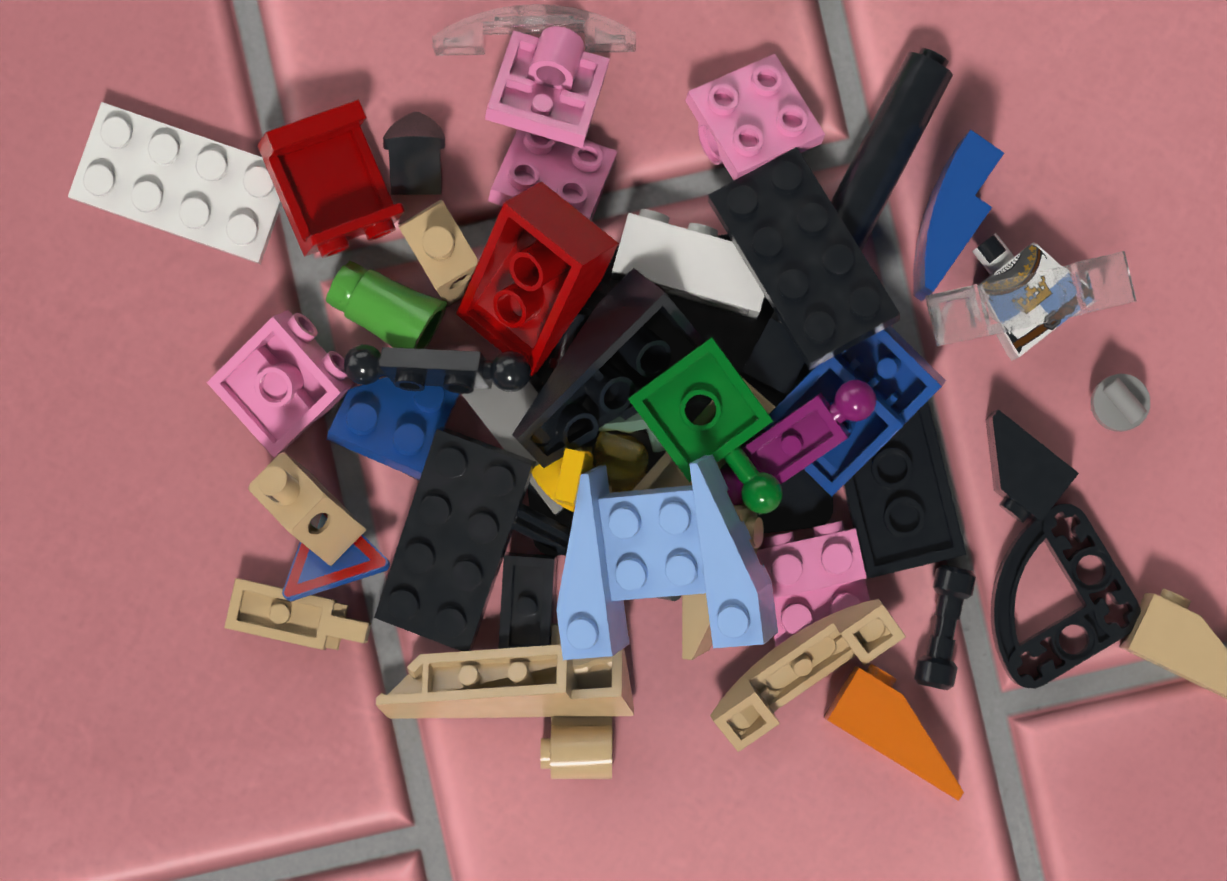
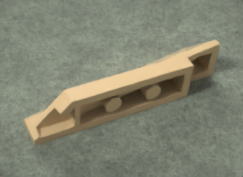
M561 644L420 654L407 667L409 674L388 695L381 693L376 698V706L386 717L391 719L618 717L634 715V703L624 649L610 657L563 660Z

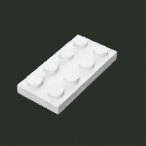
M103 102L100 104L68 197L72 200L260 265L282 206L262 157Z

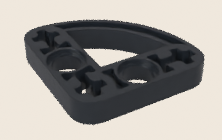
M1072 504L1053 506L1042 521H1031L1019 533L1000 564L991 598L992 634L1002 666L1008 677L1015 684L1033 689L1044 686L1129 635L1141 613L1137 599L1087 516L1080 508ZM1058 513L1063 518L1073 517L1076 524L1072 526L1071 533L1077 543H1082L1086 537L1091 543L1090 547L1076 550L1068 559L1063 554V550L1073 548L1067 537L1064 535L1054 536L1051 530L1057 525L1055 516ZM1044 541L1083 606L1019 643L1014 617L1016 592L1026 564L1035 550ZM1087 555L1097 557L1104 567L1102 578L1092 585L1083 583L1076 573L1078 562ZM1112 581L1117 589L1108 591V595L1116 605L1126 604L1128 607V611L1123 614L1125 624L1121 627L1116 622H1105L1104 616L1110 610L1102 597H1098L1094 603L1089 597L1091 593L1104 590ZM1069 625L1081 627L1087 637L1084 649L1076 654L1066 653L1059 643L1061 631ZM1048 637L1051 651L1062 663L1055 667L1053 659L1048 658L1036 667L1039 673L1036 678L1033 679L1029 674L1019 675L1017 668L1023 664L1020 656L1026 652L1031 657H1037L1046 652L1047 649L1040 642Z

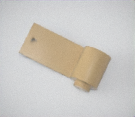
M552 624L551 645H560L558 624ZM551 717V738H541V769H551V779H612V717Z

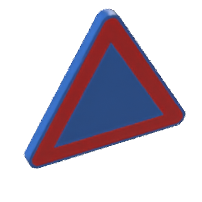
M319 513L309 523L319 530L326 523L328 515L326 513ZM361 535L332 566L328 565L300 542L282 594L286 600L292 602L385 572L389 569L390 562L364 535Z

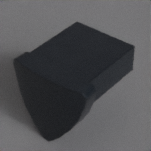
M412 112L396 121L383 137V148L389 150L391 195H442L441 149L445 148L444 133L441 127L428 116L420 112Z

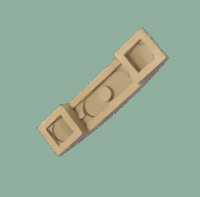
M880 599L863 602L835 612L800 630L767 653L729 689L710 716L737 752H739L780 724L774 712L853 657L857 656L862 664L866 665L906 636Z

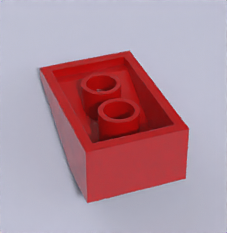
M541 181L504 202L456 315L502 353L515 351L524 355L530 363L532 376L541 368L601 282L619 243Z

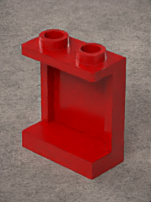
M359 99L267 131L257 145L304 257L316 252H320L322 258L333 256L350 247L348 240L364 234L368 241L388 235L396 230L394 223L405 213L402 203L393 204L362 131L361 124L367 117Z

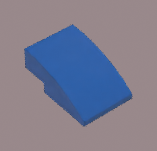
M971 129L958 143L943 167L922 217L913 267V296L920 301H923L935 291L992 208L975 195L1000 161L1004 152Z
M891 326L816 366L769 414L773 422L763 428L767 431L820 393L832 405L835 403L837 390L845 382L861 380L869 384L876 394V407L873 413L862 421L845 420L842 422L851 434L849 438L804 468L831 496L865 465L946 382Z

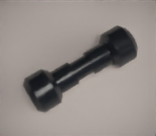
M941 565L936 568L933 589L939 594L935 611L937 619L934 633L930 635L927 655L917 660L914 679L920 685L949 690L954 687L958 667L951 661L956 641L953 638L957 620H960L963 601L973 596L976 576L971 570L948 565Z

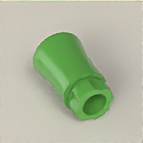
M348 261L338 271L326 296V302L335 309L344 312L345 318L365 328L392 348L426 349L435 335L447 307V302L415 291L391 280L374 269L367 270L352 261Z

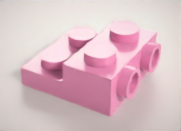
M289 310L273 316L207 382L274 458L284 452L316 420L322 418L347 394L349 389L355 386L345 373L344 358L335 351L326 353L314 339L318 334L314 324L306 316L300 313L292 315Z
M843 521L813 527L815 537L795 541L793 532L763 538L765 548L757 549V558L761 565L764 564L772 581L778 633L773 636L775 647L822 618L850 606L870 601L865 581L867 577L856 528L844 530Z

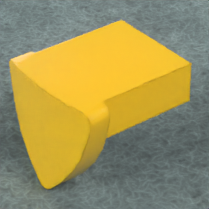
M565 448L562 458L545 468L540 464L532 469V476L553 501L574 512L581 474L591 470L594 457L590 451H577Z

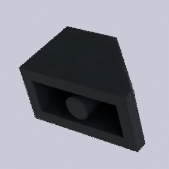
M1000 410L993 411L986 419L994 491L1004 498L999 506L1021 523H1024L1027 518L1032 521H1042L1079 473Z

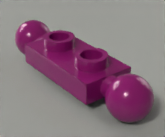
M850 380L845 382L837 390L835 403L832 405L820 393L746 444L742 449L759 473L771 474L782 484L849 438L851 434L842 422L845 420L862 421L868 418L876 407V394L873 388L864 381ZM730 466L720 469L729 489L727 493L732 504H743L741 496L743 483L738 479Z

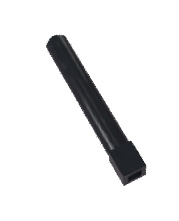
M922 48L920 53L908 52L831 200L832 205L861 251L953 77L952 72L946 68L949 61L930 49ZM773 311L740 376L785 399L805 361L775 311Z

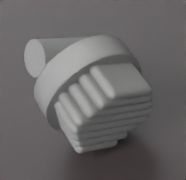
M1115 374L1103 379L1097 384L1091 396L1093 416L1100 425L1111 431L1122 432L1139 426L1146 419L1150 410V395L1146 386L1139 379L1128 374Z

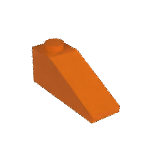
M870 664L866 671L854 666L823 718L959 801L964 791L904 695L892 688L897 679L873 664Z

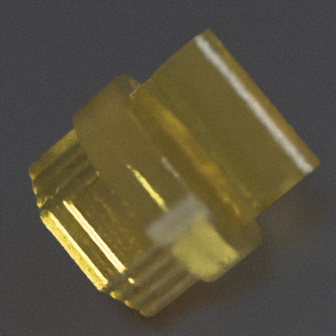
M605 431L600 432L595 447L592 450L594 457L592 469L597 466L606 465L609 486H612V493L632 491L648 472L649 458L646 447L642 442L629 435H613Z

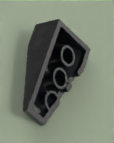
M633 268L597 303L512 436L545 468L562 458L565 448L576 450L596 438L599 428L619 416L627 420L638 412L628 398L706 341L669 296Z

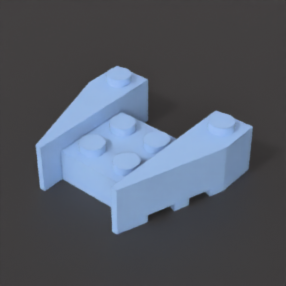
M713 454L705 455L689 464L692 485L610 493L606 465L597 466L581 474L556 608L563 660L610 657L629 645L624 600L706 593L713 648L764 645L778 633L772 581L764 564H760L750 543L752 538L744 521H740L727 493L729 489Z

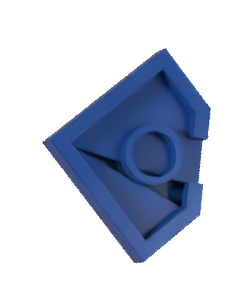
M388 376L378 379L369 385L351 388L348 390L327 434V440L420 480L436 430L441 426H446L460 394L450 392L441 386H425L423 391H407L396 387Z

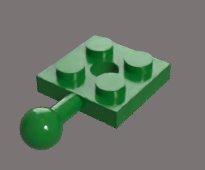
M712 337L628 398L689 483L691 482L689 464L705 455L713 454L716 463L724 458L738 479L743 483L741 496L749 510L758 514H766L779 506L783 496L780 482L771 474L759 473L740 446L772 423L773 420ZM695 395H706L715 403L716 414L712 421L707 424H695L686 415V403Z

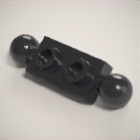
M361 344L350 349L344 359L345 373L354 383L369 385L376 382L381 376H388L396 387L407 391H423L425 386H441L453 393L469 394L474 391V388L491 389L493 381L494 385L502 391L516 392L523 389L531 377L529 361L524 355L515 351H506L496 356L494 360H486L483 354L478 351L382 347L380 352L374 346Z

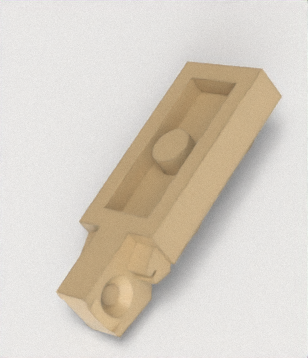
M235 578L224 627L226 629L320 650H326V648L339 650L341 638L359 643L368 642L372 623L346 617L348 605L337 603L335 599L317 595H310L290 602L282 594L284 588Z

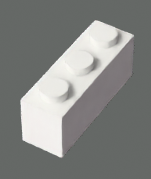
M641 209L639 215L628 213L612 269V279L621 281L635 268L666 294L757 319L764 299V293L732 241L718 238V230L706 225L689 223L688 229L668 224L670 217L656 211Z

